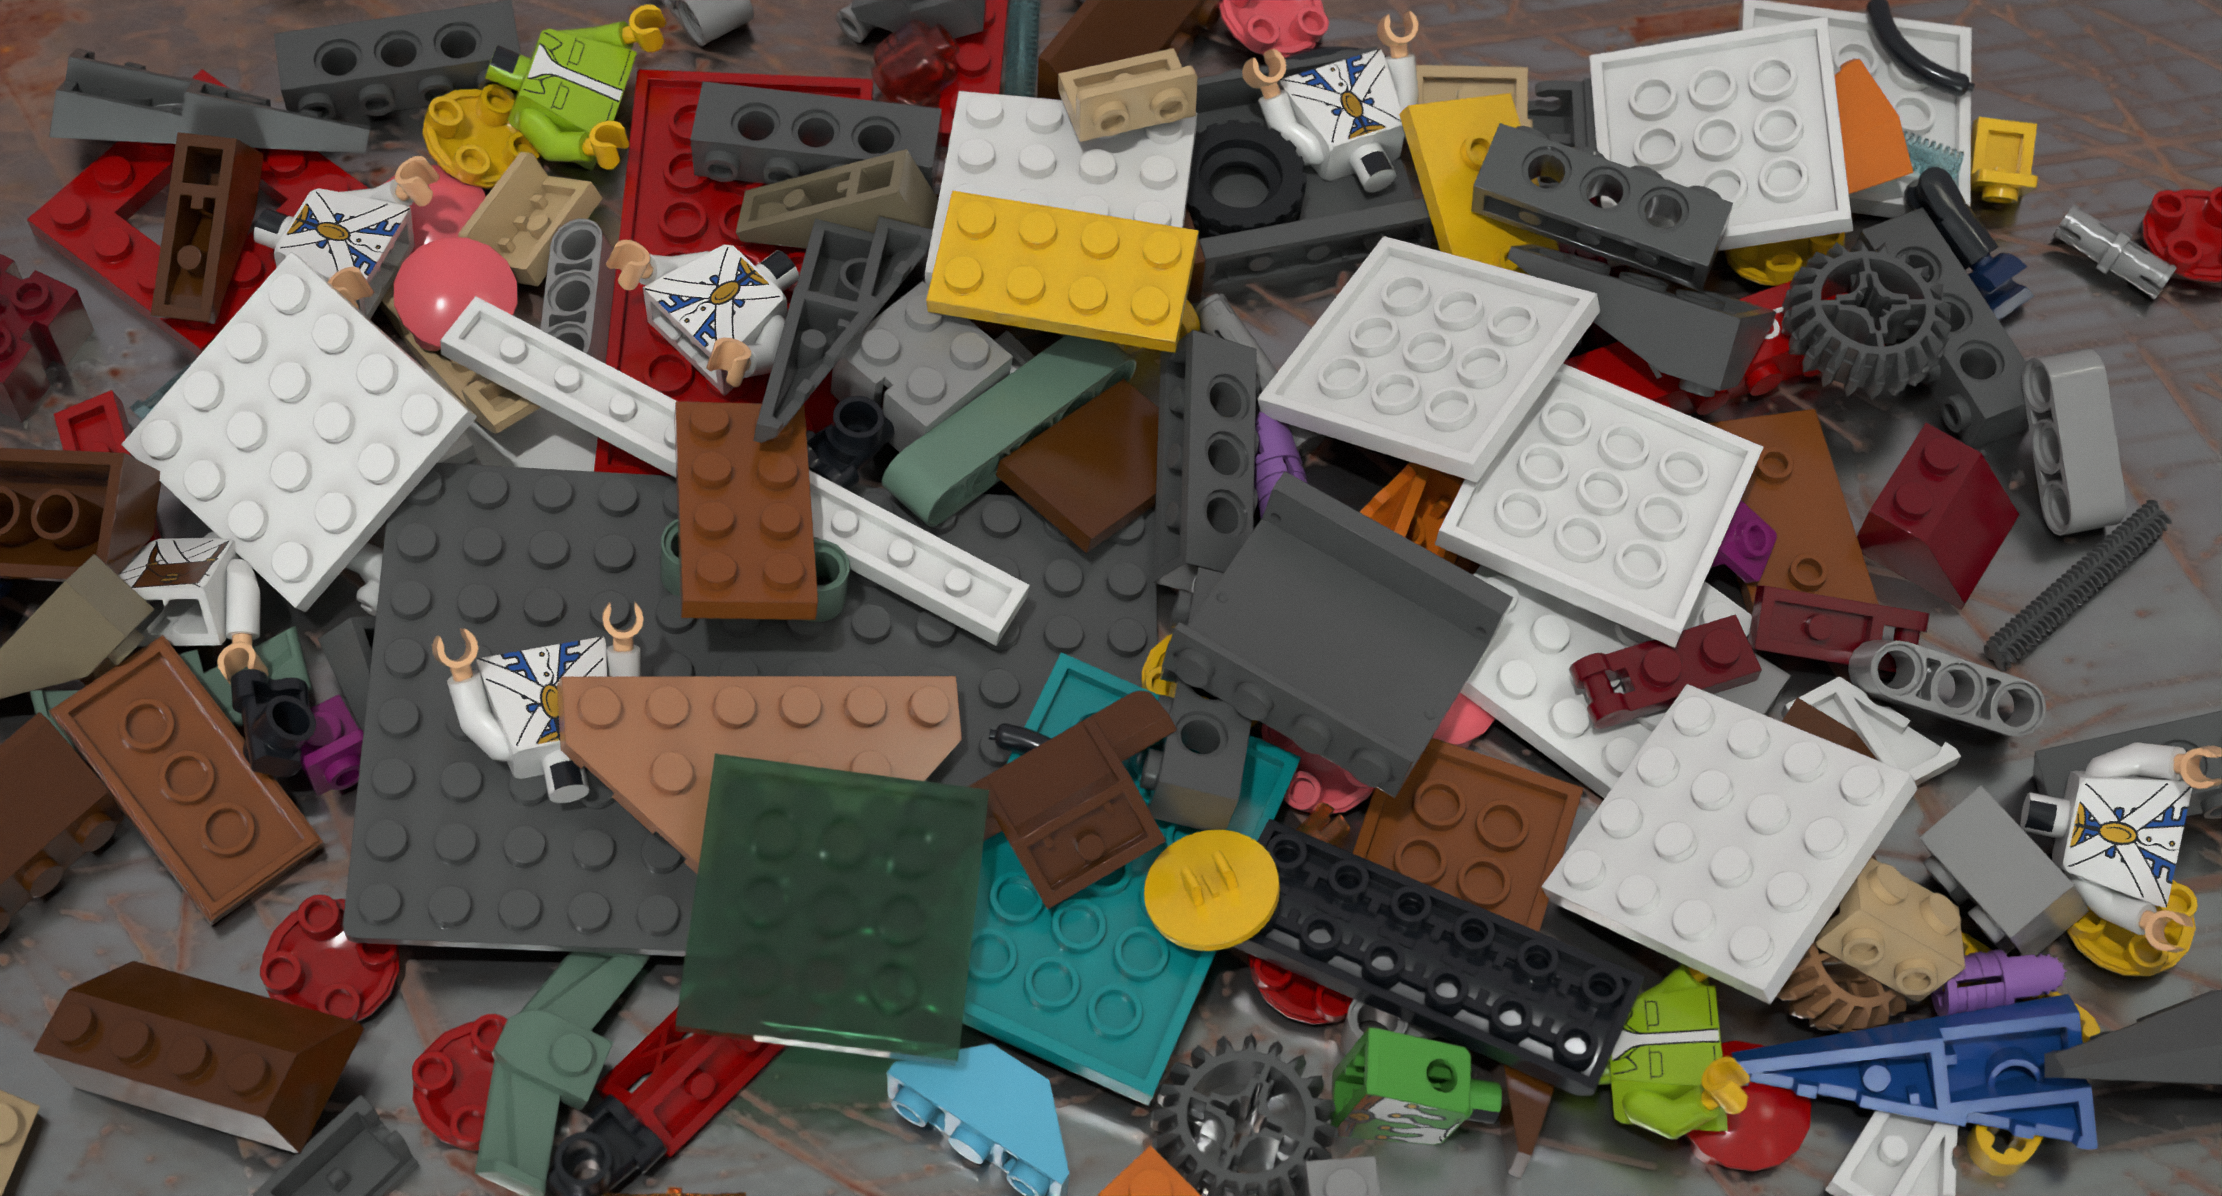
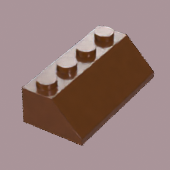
M1086 0L1038 56L1037 98L1062 100L1058 91V74L1172 48H1174L1182 65L1187 59L1194 39L1203 28L1210 30L1218 21L1221 15L1219 5L1222 0Z
M0 448V579L64 582L94 554L119 575L153 536L161 482L159 481L161 471L126 453Z
M41 712L37 713L0 745V934L5 930L10 918L34 897H41L50 892L61 880L63 872L84 853L94 851L103 846L113 835L116 826L124 820L110 791Z
M132 961L68 989L33 1052L74 1088L300 1154L357 1045L364 1027L359 1022Z

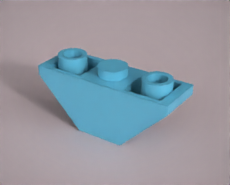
M992 1043L895 1061L887 1071L888 1097L893 1099L891 1105L906 1120L920 1127H924L927 1122L950 1136L948 1139L950 1145L965 1158L978 1164H982L986 1159L1008 1173L1006 1176L1007 1181L1024 1196H1067L1069 1169L1051 1085L1047 1078Z

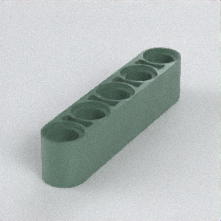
M1065 335L903 449L885 470L882 486L929 527H935L1000 481L996 476L1000 460L1122 379L1129 382L1136 369V361L1113 342Z

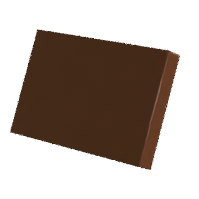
M1122 379L1000 460L996 476L1084 552L1088 553L1156 505L1159 407L1125 379Z

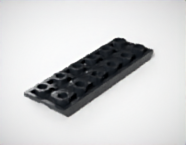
M1269 818L1257 842L1268 851L1276 865L1280 881L1279 900L1273 915L1266 925L1250 939L1233 947L1572 1094L1594 1095L1641 990L1645 976Z

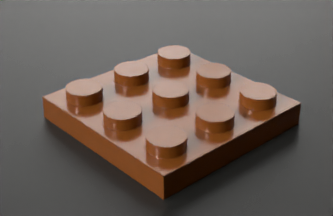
M1432 738L1395 798L1375 788L1353 854L1539 932L1549 902V898L1541 887L1563 857L1584 788Z

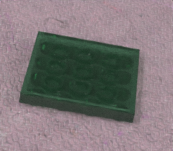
M715 753L675 1031L956 1066L959 1056L989 790Z

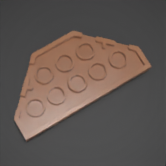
M956 676L561 677L557 684L561 751L578 767L582 769L585 766L614 792L612 797L652 834L658 832L686 858L684 863L704 881L837 878L962 740Z

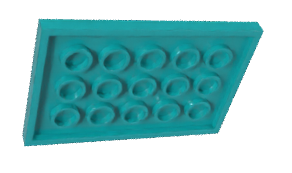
M1061 652L1025 728L1053 738L1132 692L1147 691L1156 699L1159 695ZM1249 735L1239 799L1227 830L1244 834L1258 841L1269 818L1275 819L1301 757ZM1160 740L1122 762L1147 807L1151 790L1140 788V780L1148 749L1159 750ZM1189 749L1190 751H1192V752H1194V753L1201 754L1200 752H1198V751H1196V750ZM1012 752L1006 764L1022 756V754ZM1154 819L1166 840L1164 843L1048 910L1003 831L999 832L961 855L898 983L897 994L1149 1106L1217 950H1192L1174 944L1165 938L1155 928L1148 915L1144 900L1145 880L1156 858L1168 846L1187 835L1204 830Z

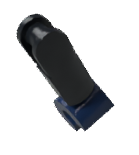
M1930 167L1918 179L1913 180L1906 187L1904 196L1909 208L1912 211L1924 208L1965 270L1971 268L1972 272L1968 274L1998 320H2001L2034 297L2033 293L2026 286L2018 284L2012 279V277L2028 266L2019 258L2009 253L2003 252L1994 257L1991 256L1990 253L1999 246L1970 206L1966 204L1954 180L1946 170L1940 167Z

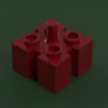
M0 254V413L23 423L51 387L45 373L48 366L54 361L66 367L94 329L77 289L34 270L29 278L22 279L15 261Z

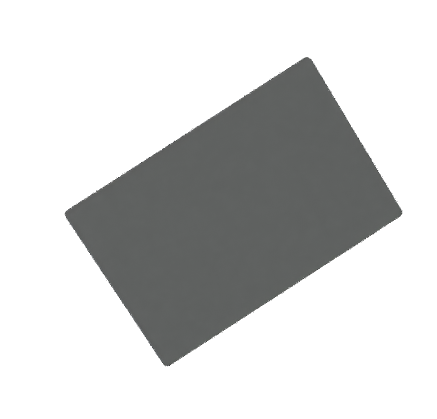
M436 463L386 520L343 919L345 937L354 943L772 959L774 956L782 955L793 942L807 937L815 927L816 918L822 916L833 921L842 938L834 945L827 942L809 961L908 965L961 857L959 855L947 863L943 862L926 824L927 815L938 803L1006 765L1012 752L999 749L995 744V740H989L990 729L997 730L998 726L1002 723L1025 727L1061 652L1142 687L1141 671L1150 650L1158 644L1157 585L1153 583L1155 512L1153 508L1148 509L1086 553L1020 496L981 494L941 524L929 527L885 488H851L850 492L1030 585L1027 599L997 646L851 569L845 605L835 618L828 621L681 618L680 597L671 594L664 587L660 579L661 536L665 527L673 520L678 519L677 487L674 476ZM816 577L817 585L824 586L831 583L827 579ZM611 602L609 619L611 625L618 630H627L635 623L634 602H636L641 608L644 618L640 631L633 636V645L640 647L641 676H956L962 740L837 878L704 881L684 863L686 858L658 832L652 834L612 797L614 792L586 767L589 793L585 797L573 802L555 803L549 799L544 775L518 779L513 776L507 761L492 760L462 731L447 684V680L452 676L450 667L442 665L436 660L433 655L432 644L434 639L440 636L444 644L446 656L450 660H457L462 657L466 649L460 628L467 629L475 636L478 643L477 656L470 664L472 670H477V658L602 636L605 638L607 649V647L613 645V636L604 628L602 619L604 608Z

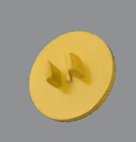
M1229 830L1200 831L1175 841L1156 858L1147 874L1144 886L1145 905L1155 928L1174 944L1198 951L1222 950L1250 939L1270 920L1277 907L1280 894L1278 871L1268 851L1249 836Z

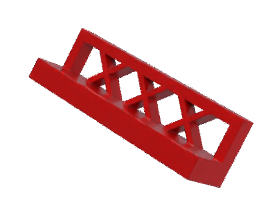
M818 916L813 931L804 939L793 942L782 955L774 956L772 959H727L600 1080L594 1088L603 1099L609 1094L616 1097L640 1123L652 1130L667 1148V1152L664 1155L670 1158L864 968L860 963L809 961L827 942L834 945L842 938L833 921ZM751 978L740 990L728 993L740 981ZM703 1024L691 1037L679 1040L692 1027ZM653 1072L632 1093L627 1091L642 1075Z

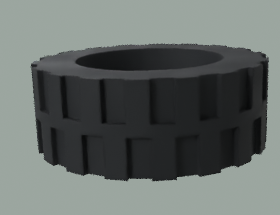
M1228 120L1224 124H1211L1201 133L1196 132L1186 208L1190 213L1195 230H1198V240L1299 220L1307 174H1304L1305 163L1303 158L1298 156L1296 146L1291 140L1287 141L1281 136V132L1276 129H1268L1261 126V123L1254 121L1244 123L1239 122V120ZM1229 167L1247 168L1263 175L1268 184V194L1263 202L1257 206L1246 208L1228 206L1213 197L1210 190L1211 178L1220 169Z

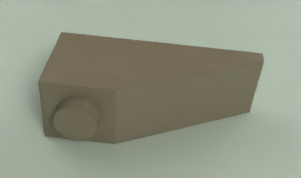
M904 149L745 190L736 234L743 242L807 248L815 219L875 233L880 216L933 230L938 198L909 151Z
M94 554L65 580L0 648V699L88 677L106 658L118 666L146 638L136 628L154 608Z

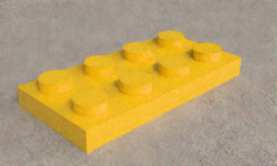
M952 190L927 294V310L931 313L1176 353L1198 246V230Z

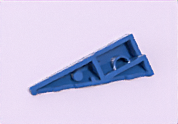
M2069 994L1731 1052L1732 1058L1749 1074V1082L1792 1089L1799 1096L1816 1099V1095L1819 1094L1855 1101L1859 1107L1964 1127L1966 1122L2009 1130L2013 1136L2033 1139V1136L2037 1135L2069 1141L2081 1149H2098L2092 1087L2087 1079L2045 1077L2046 1053L2055 1050H2066L2082 1044L2080 1014Z

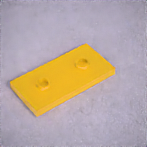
M1511 93L1408 105L1399 114L1441 252L1529 275L1508 259L1511 246L1534 244L1559 251L1557 241L1471 211L1473 186L1499 124L1502 123L1513 128L1521 126ZM1537 177L1531 180L1535 185L1539 186Z

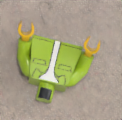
M647 4L636 8L631 13L629 25L625 21L589 28L558 31L545 29L541 31L530 58L497 45L484 78L518 91L508 121L512 127L518 129L545 160L575 162L589 170H593L597 162L604 169H613L620 162L617 148L626 149L630 145L624 127L621 123L614 121L637 54V52L631 49L634 43H638L640 48L646 52L654 53L659 51L664 44V38L660 29L665 27L667 23L657 6Z
M1682 963L1659 984L1637 996L1598 1084H1611L1614 1119L1620 1123L1638 1125L1668 1139H1677L1693 1129L1728 1131L1727 1113L1739 1114L1745 1109L1748 1096L1740 1086L1747 1085L1750 1081V1076L1734 1058L1729 1056L1722 1057L1715 985H1709L1708 975Z

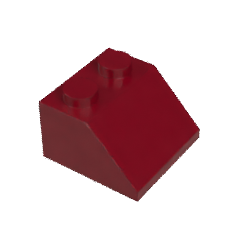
M1925 423L1869 510L1857 535V539L1863 555L1962 610L2018 519L2019 513L1981 452Z

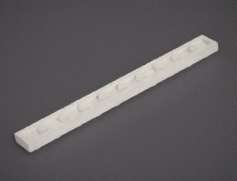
M476 296L440 340L441 355L676 478L674 414L675 402L678 401ZM809 470L814 538L835 543L843 549L849 559L850 569L997 646L1027 599L1030 585Z

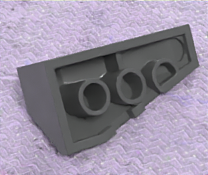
M1534 244L1511 246L1508 255L1509 260L1531 276L1597 293L1600 312L1593 321L1595 324L1660 372L1680 378L1678 384L1680 389L1701 396L1714 397L1716 390L1722 391L1739 385L1771 328L1776 315L1774 310L1705 289L1702 292L1699 290L1694 292L1679 289L1676 294L1666 292L1668 284L1663 282V278L1644 273L1640 275L1620 272L1619 278L1609 276L1611 267L1605 263Z

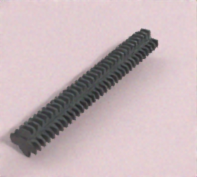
M2147 500V504L2141 505L2142 508H2138L2137 512L2132 513L2131 517L2126 518L2127 521H2123L2122 525L2117 526L2116 530L2111 531L2112 534H2108L2107 538L2102 539V543L2096 544L2097 547H2093L2092 551L2086 553L2087 556H2083L2082 560L2076 562V565H2072V569H2068L2067 573L2061 575L2062 578H2057L2056 582L2051 584V587H2047L2046 591L2041 592V595L2036 597V600H2032L2030 605H2026V609H2022L2021 613L2016 614V618H2011L2010 622L2005 624V627H2001L2000 631L1994 633L1995 636L1989 637L1990 640L1986 641L1987 645H1984L1986 658L1994 660L1997 669L2000 671H2006V667L2011 668V663H2017L2016 658L2021 659V654H2027L2026 649L2032 650V645L2036 646L2037 641L2043 640L2042 636L2046 637L2048 635L2047 631L2052 632V627H2058L2057 622L2062 623V618L2067 619V613L2073 614L2072 609L2077 610L2078 605H2083V601L2088 600V596L2092 597L2093 592H2098V587L2102 588L2103 583H2108V578L2113 579V574L2117 575L2118 570H2123V565L2127 566L2128 561H2133V557H2138V552L2142 553L2143 548H2148V544L2153 543V539L2157 540L2158 535H2163V531L2168 530L2166 524H2172V521L2164 511L2160 510L2157 501Z

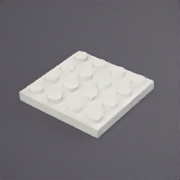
M1743 0L1739 11L1738 31L1827 16L1834 74L1841 70L1839 66L1846 61L1861 59L1899 115L1914 173L1849 194L1852 213L1895 218L1912 212L1905 201V189L1930 167H1940L1946 170L1954 180L1966 204L1970 206L1971 92L1967 91L1963 96H1954L1929 87L1906 73L1887 55L1877 41L1867 14L1764 0ZM1893 17L1898 30L1912 47L1931 61L1953 71L1966 74L1969 77V82H1971L1972 28Z
M1827 16L1589 55L1597 151L1607 160L1627 167L1638 165L1651 168L1661 174L1665 180L1686 187L1695 185L1707 187L1717 192L1722 199L1732 202L1733 206L1727 229L1718 251L1853 231ZM1601 196L1602 208H1611L1617 205L1611 198ZM1652 216L1647 219L1651 225L1657 228L1665 229L1675 225L1672 220L1665 216ZM1607 259L1610 267L1624 265Z
M959 91L926 263L925 283L930 286L952 190L1184 228L1196 136L1197 112L1196 116L1180 119L1175 122L1162 123L1122 132L1113 136H1104L1079 142L1062 100Z
M1383 236L1259 395L1257 400L1260 411L1270 418L1477 482L1599 314L1600 308L1597 293Z
M290 252L121 445L137 460L161 471L160 482L221 539L231 538L234 540L235 552L247 561L290 604L306 612L477 416L301 257Z
M1563 363L1477 482L1464 480L1439 529L1435 545L1675 648L1757 464L1763 446Z
M1481 565L1474 573V576L1514 598L1495 637L1460 693L1605 799L1669 708L1614 726L1597 729L1594 727L1587 712V707L1591 703L1586 691L1576 687L1569 672V667L1577 660L1590 654H1608L1654 639ZM1704 581L1683 630L1736 614L1747 637L1750 631L1752 615ZM1621 678L1610 681L1615 693H1627Z
M1686 684L1541 888L1549 898V901L1771 1004L1916 792L1917 787L1910 773Z

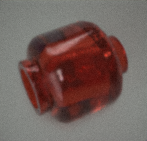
M913 19L903 24L875 47L873 52L875 66L871 69V75L877 87L892 103L923 106L958 78V66L954 56L960 52V49L952 35L941 24L931 28L928 24L918 19Z

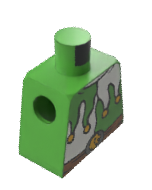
M1368 1027L1333 1070L1332 1100L1335 1104V1112L1333 1118H1331V1125L1338 1129L1337 1137L1430 1145L1441 1144L1464 1120L1494 1124L1498 1119L1501 1109L1502 1090L1498 1082L1471 1079V1054L1465 1047Z

